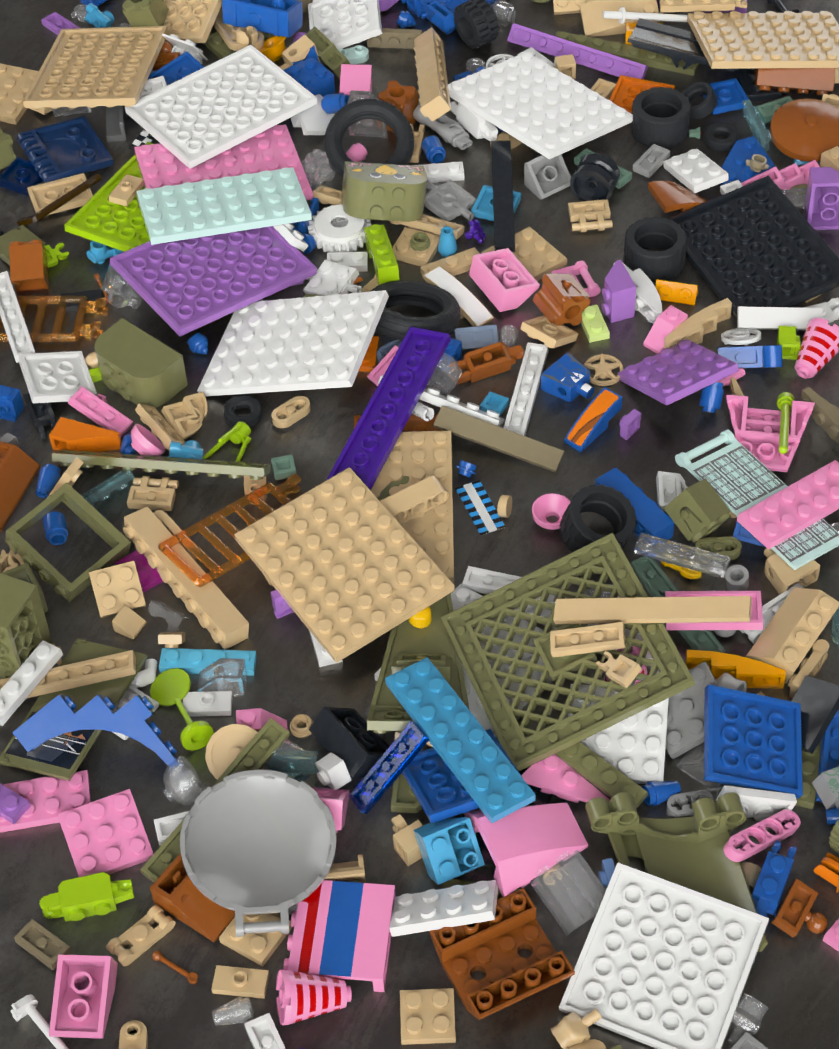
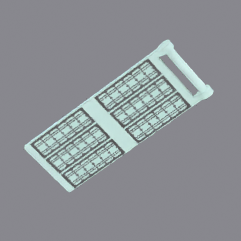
M729 429L721 432L720 436L686 453L681 452L675 456L676 463L680 467L686 468L697 480L701 481L706 478L726 506L737 517L743 511L788 487L739 443ZM723 443L729 444L694 463L690 461ZM822 518L771 549L792 569L796 570L838 547L839 533Z

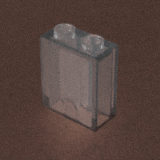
M578 850L572 854L566 851L555 859L557 864L549 868L548 865H545L534 873L536 878L530 883L566 936L596 916L606 889Z

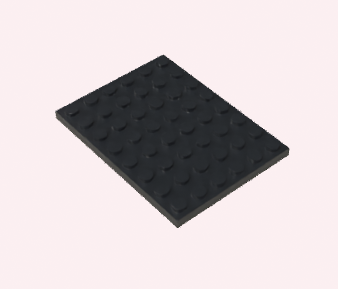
M769 175L668 218L675 221L685 230L687 236L686 257L720 300L728 298L732 302L731 314L736 321L738 307L791 308L839 287V257Z

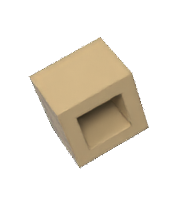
M573 54L554 57V68L570 76L572 79H576V62Z

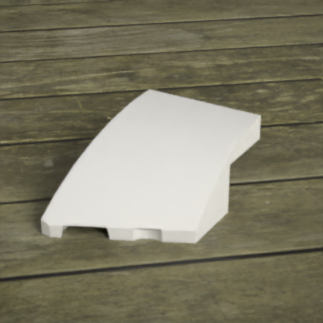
M320 94L316 95V105L291 117L293 127H302L304 135H325L327 126L335 115L326 114L322 109L321 101L324 97Z

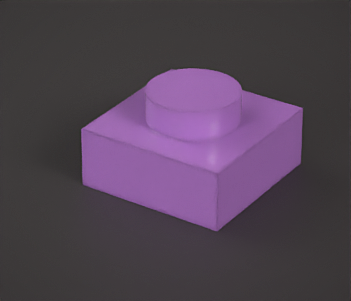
M633 409L628 415L622 417L619 424L620 437L628 440L640 428L641 413Z

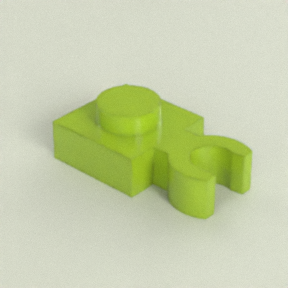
M58 243L54 249H51L50 245L43 246L46 248L48 268L57 265L58 259L65 260L68 258L69 252L61 253L59 251L63 249L64 243Z

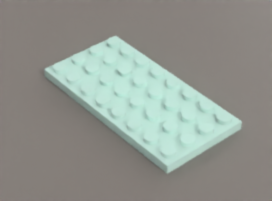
M293 167L136 191L151 245L312 220L310 208Z

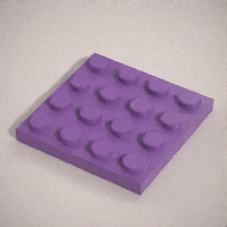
M682 340L678 345L663 349L661 353L646 357L635 365L627 366L624 370L618 372V375L620 376V381L665 405H669L739 370L737 363L690 340Z

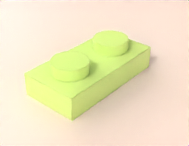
M591 305L585 308L582 312L581 325L589 343L610 339V332L598 305Z

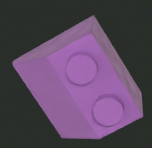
M621 259L617 260L605 278L604 288L602 289L604 303L601 304L604 316L607 315L611 323L633 318L635 315L636 286Z

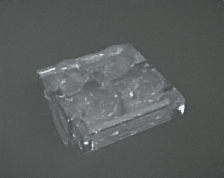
M109 265L101 290L109 294V303L117 308H123L128 304L137 309L141 304L142 297Z

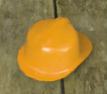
M273 35L264 41V46L258 51L272 62H275L282 57L283 51L286 50L284 41L286 37Z

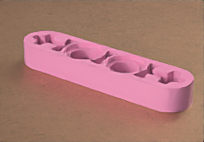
M782 810L731 836L724 845V853L730 860L741 862L774 845L775 841L780 842L793 835L801 824L800 818L791 810ZM766 827L773 829L776 835L770 834ZM749 836L755 837L759 841V844L753 843L749 839Z

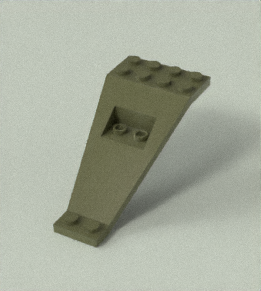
M451 593L429 606L432 621L428 627L416 628L407 619L391 629L367 719V730H373L374 733L378 734L387 733L388 731H398L401 734L421 731L387 687L385 678L426 657L429 658L469 709L462 661L441 617L453 612Z

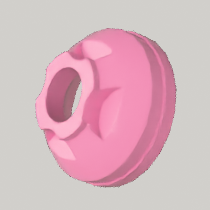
M135 424L131 430L132 447L140 455L161 456L164 454L166 448L162 445V442L148 429L140 424Z
M554 493L540 496L532 505L534 521L546 529H560V521L571 501L563 495ZM549 516H556L559 518V520L557 522L551 523L548 522L546 518Z

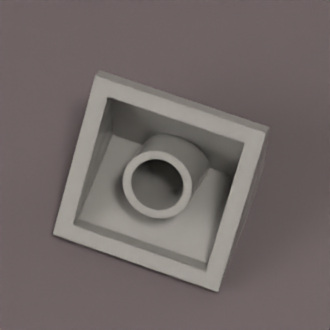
M541 155L524 163V185L540 200L570 186L571 176L562 155L552 159Z

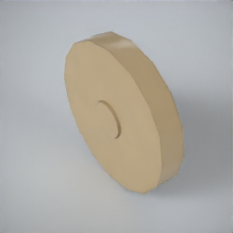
M231 724L220 728L211 736L206 746L205 760L209 771L217 780L258 733L256 730L242 724Z

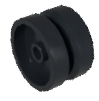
M593 153L582 157L570 180L573 194L581 201L609 200L620 179L619 168L612 159L602 154Z

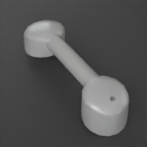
M733 565L727 569L725 573L727 590H747L749 586V572L744 566ZM737 630L713 631L721 637H729L734 635Z

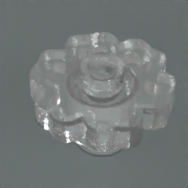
M314 149L312 153H308L303 160V169L312 190H315L317 186H321L322 183L331 182L335 175V170L328 164L329 158L326 157V152Z

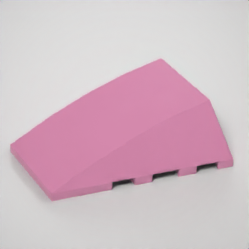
M726 395L735 439L770 471L788 472L815 403L792 402L789 417L788 451L785 454H781L779 452L781 411L747 408L748 396Z
M568 803L527 805L492 824L481 809H474L464 813L465 817L470 818L474 833L480 832L495 863L494 879L503 897L520 887L522 889L537 876L546 874L558 863L562 864L588 848V843Z

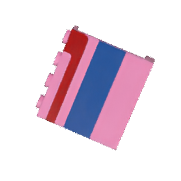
M324 880L312 894L297 903V911L292 912L291 927H294L293 935L289 934L287 950L290 951V956L285 958L283 970L329 978L373 981L374 991L384 992L391 943L389 927L396 897L395 885Z

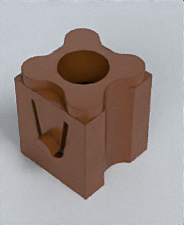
M395 80L389 81L387 89L379 92L377 99L388 102L398 108L406 116L409 123L414 125L416 120L413 118V112L418 106V91L414 86H402ZM377 120L378 127L393 132L387 124Z
M43 241L11 242L9 246L10 275L12 284H15V290L18 292L49 289L48 261Z
M545 273L542 279L543 286L535 294L532 301L549 322L554 323L556 326L564 323H571L573 326L580 324L582 312L590 305L589 294L572 274Z

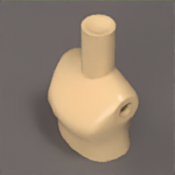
M594 1009L583 1018L572 1012L550 1030L562 1049H567L589 1040L590 1033L588 1027L600 1020L602 1016L597 1009Z

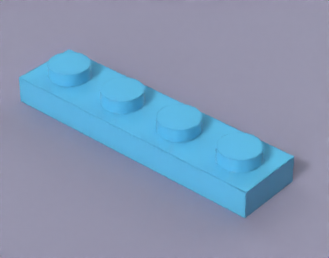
M162 648L159 671L162 673L168 669L178 668L184 670L187 674L254 676L257 654L256 651Z

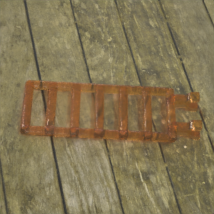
M16 296L23 318L27 304H38L32 332L29 333L32 342H76L80 339V336H91L97 339L103 333V330H100L101 321H95L91 324H83L85 313H97L102 316H108L109 308L106 307V298L88 301L87 296ZM67 303H79L72 333H61ZM47 304H59L52 333H40ZM0 317V329H1L2 319H1V317ZM0 334V342H9L7 334Z
M294 473L286 482L277 487L271 482L263 485L161 542L158 546L159 550L198 587H203L251 559L246 552L237 556L207 527L217 522L235 538L234 534L239 532V530L225 518L226 516L235 512L248 525L255 523L257 520L243 507L253 502L266 515L272 513L275 510L260 497L270 492L285 505L292 501L286 495L300 491L297 483L301 481V477ZM199 532L229 561L219 566L189 537ZM181 542L210 572L201 577L171 547Z

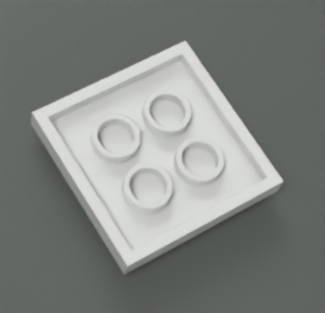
M82 351L19 354L18 361L32 403L66 402L82 386L97 396Z

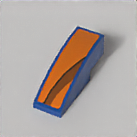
M604 387L578 417L566 435L564 443L579 452L585 450L608 428V421L622 409V396Z

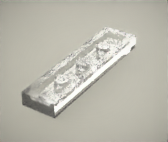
M641 533L634 550V554L646 558H652L720 578L725 577L731 559L728 556Z

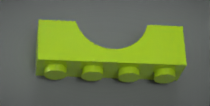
M384 224L364 227L366 249L369 259L373 258L378 285L390 281H400L398 263Z

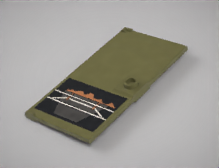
M77 638L60 666L130 650ZM134 652L136 656V674L40 695L21 725L59 694H63L64 697L67 695L71 697L77 705L75 708L76 712L97 695H102L103 698L107 695L117 707L146 661L147 655ZM78 730L64 733L46 741L30 752H27L18 739L13 736L0 755V764L70 781L102 730Z

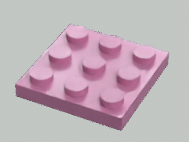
M130 789L57 814L79 877L101 872L110 875L146 862L154 854Z

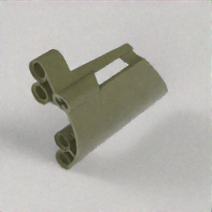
M628 792L618 793L610 801L598 797L589 800L585 804L591 829L595 832L608 834L618 863L630 867L627 856L642 858L646 871L650 875L758 914L741 863L730 860L726 857L723 850L724 845L731 837L730 831L743 824L747 819L737 793H726L720 796L717 801L711 798H701L692 804L694 816L684 818L657 819L639 817L632 794ZM765 933L758 952H762L768 944Z

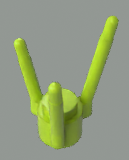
M237 422L231 430L218 439L219 443L210 449L202 459H207L228 440H231L234 444L243 443L236 462H240L247 445L251 441L249 437L251 433L250 427L244 422Z

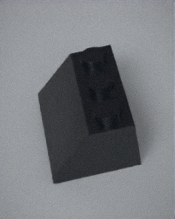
M323 707L309 728V731L315 736L317 743L324 746L330 753L344 760L351 778H369L396 760L397 754L377 733H374L373 730H367V722L355 709Z

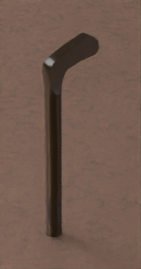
M99 173L95 174L38 213L19 219L17 221L18 226L35 223L44 216L49 215L101 181V175Z

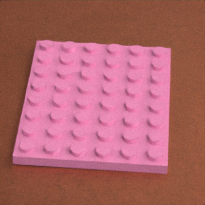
M286 124L275 125L191 169L161 143L134 147L145 188L152 189L166 185L172 186L186 182L192 183L206 179L212 180L226 176L232 177L245 173L252 174L266 170L272 171L293 167L306 201L313 199V192Z

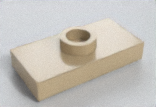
M126 174L109 195V202L128 206L137 195L136 191L141 190L144 186V179Z
M216 965L211 988L212 994L265 999L269 970Z

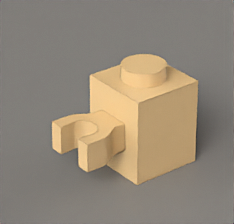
M399 814L392 818V823L394 824L392 829L395 832L393 834L394 849L406 865L410 866L422 858L413 830L423 825L417 820L408 826L404 818Z

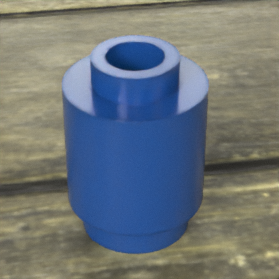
M344 93L328 94L322 99L321 107L326 114H334L343 106L351 103V99L348 94Z
M428 136L422 141L421 147L428 161L437 164L445 159V150L437 136Z
M715 382L702 388L699 406H703L702 411L715 413L716 409H721L724 389H722L723 383Z
M57 511L49 512L43 517L46 539L52 545H61L66 542L68 537L65 515Z

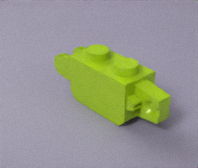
M101 872L62 881L58 886L59 892L43 896L39 900V904L45 918L55 919L64 917L65 922L79 921L85 917L106 915L109 912L116 911V904L134 898V891L131 879L111 881L110 875Z

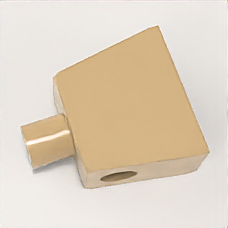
M766 548L764 550V555L767 557L764 572L779 595L798 583L805 588L818 580L820 564L815 560L794 570L772 549Z

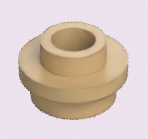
M305 714L296 715L290 723L291 733L298 738L308 737L312 734L309 728L313 724V720Z

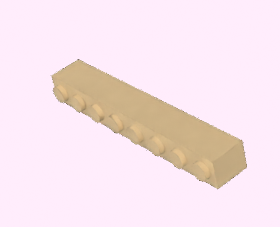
M431 27L414 39V57L416 59L415 66L417 68L420 111L424 117H429L433 122L451 110L443 40Z
M148 506L124 517L123 533L125 537L135 544L140 554L144 553L151 568H157L163 582L170 585L175 596L182 599L187 610L190 613L193 612L198 618L200 625L211 633L215 643H219L226 650L248 639L249 622Z

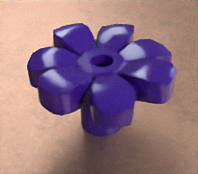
M470 220V230L465 232V237L467 240L475 238L479 244L484 243L486 234L483 233L484 231L480 226L479 220Z

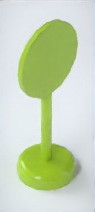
M178 668L168 669L158 675L151 684V698L159 702L161 706L177 705L187 723V726L180 735L181 744L187 750H199L208 744L211 736L214 734L213 728L206 721L193 722L181 701L190 690V676L184 670Z

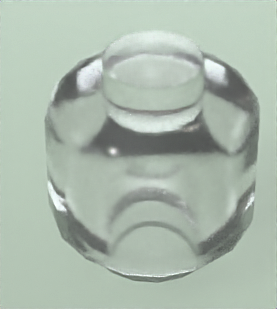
M497 0L493 5H490L496 14L498 25L508 26L514 22L516 9H514L513 4Z

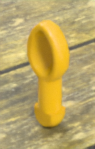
M669 555L661 557L660 562L664 567L667 566L678 571L687 579L696 580L702 577L701 569L692 563H681L672 559Z

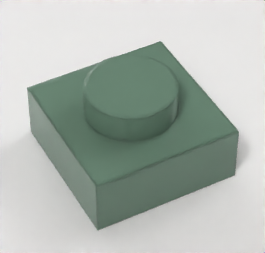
M293 455L271 458L275 480L297 476Z

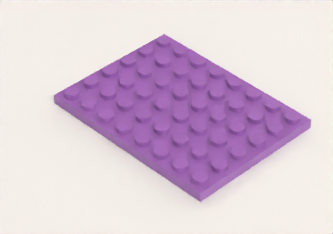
M273 226L153 245L149 241L110 258V265L179 336L317 274V267L296 247L292 246Z

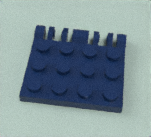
M85 116L19 133L16 138L22 149L25 150V154L35 167V170L39 172V176L44 183L114 165L113 158Z

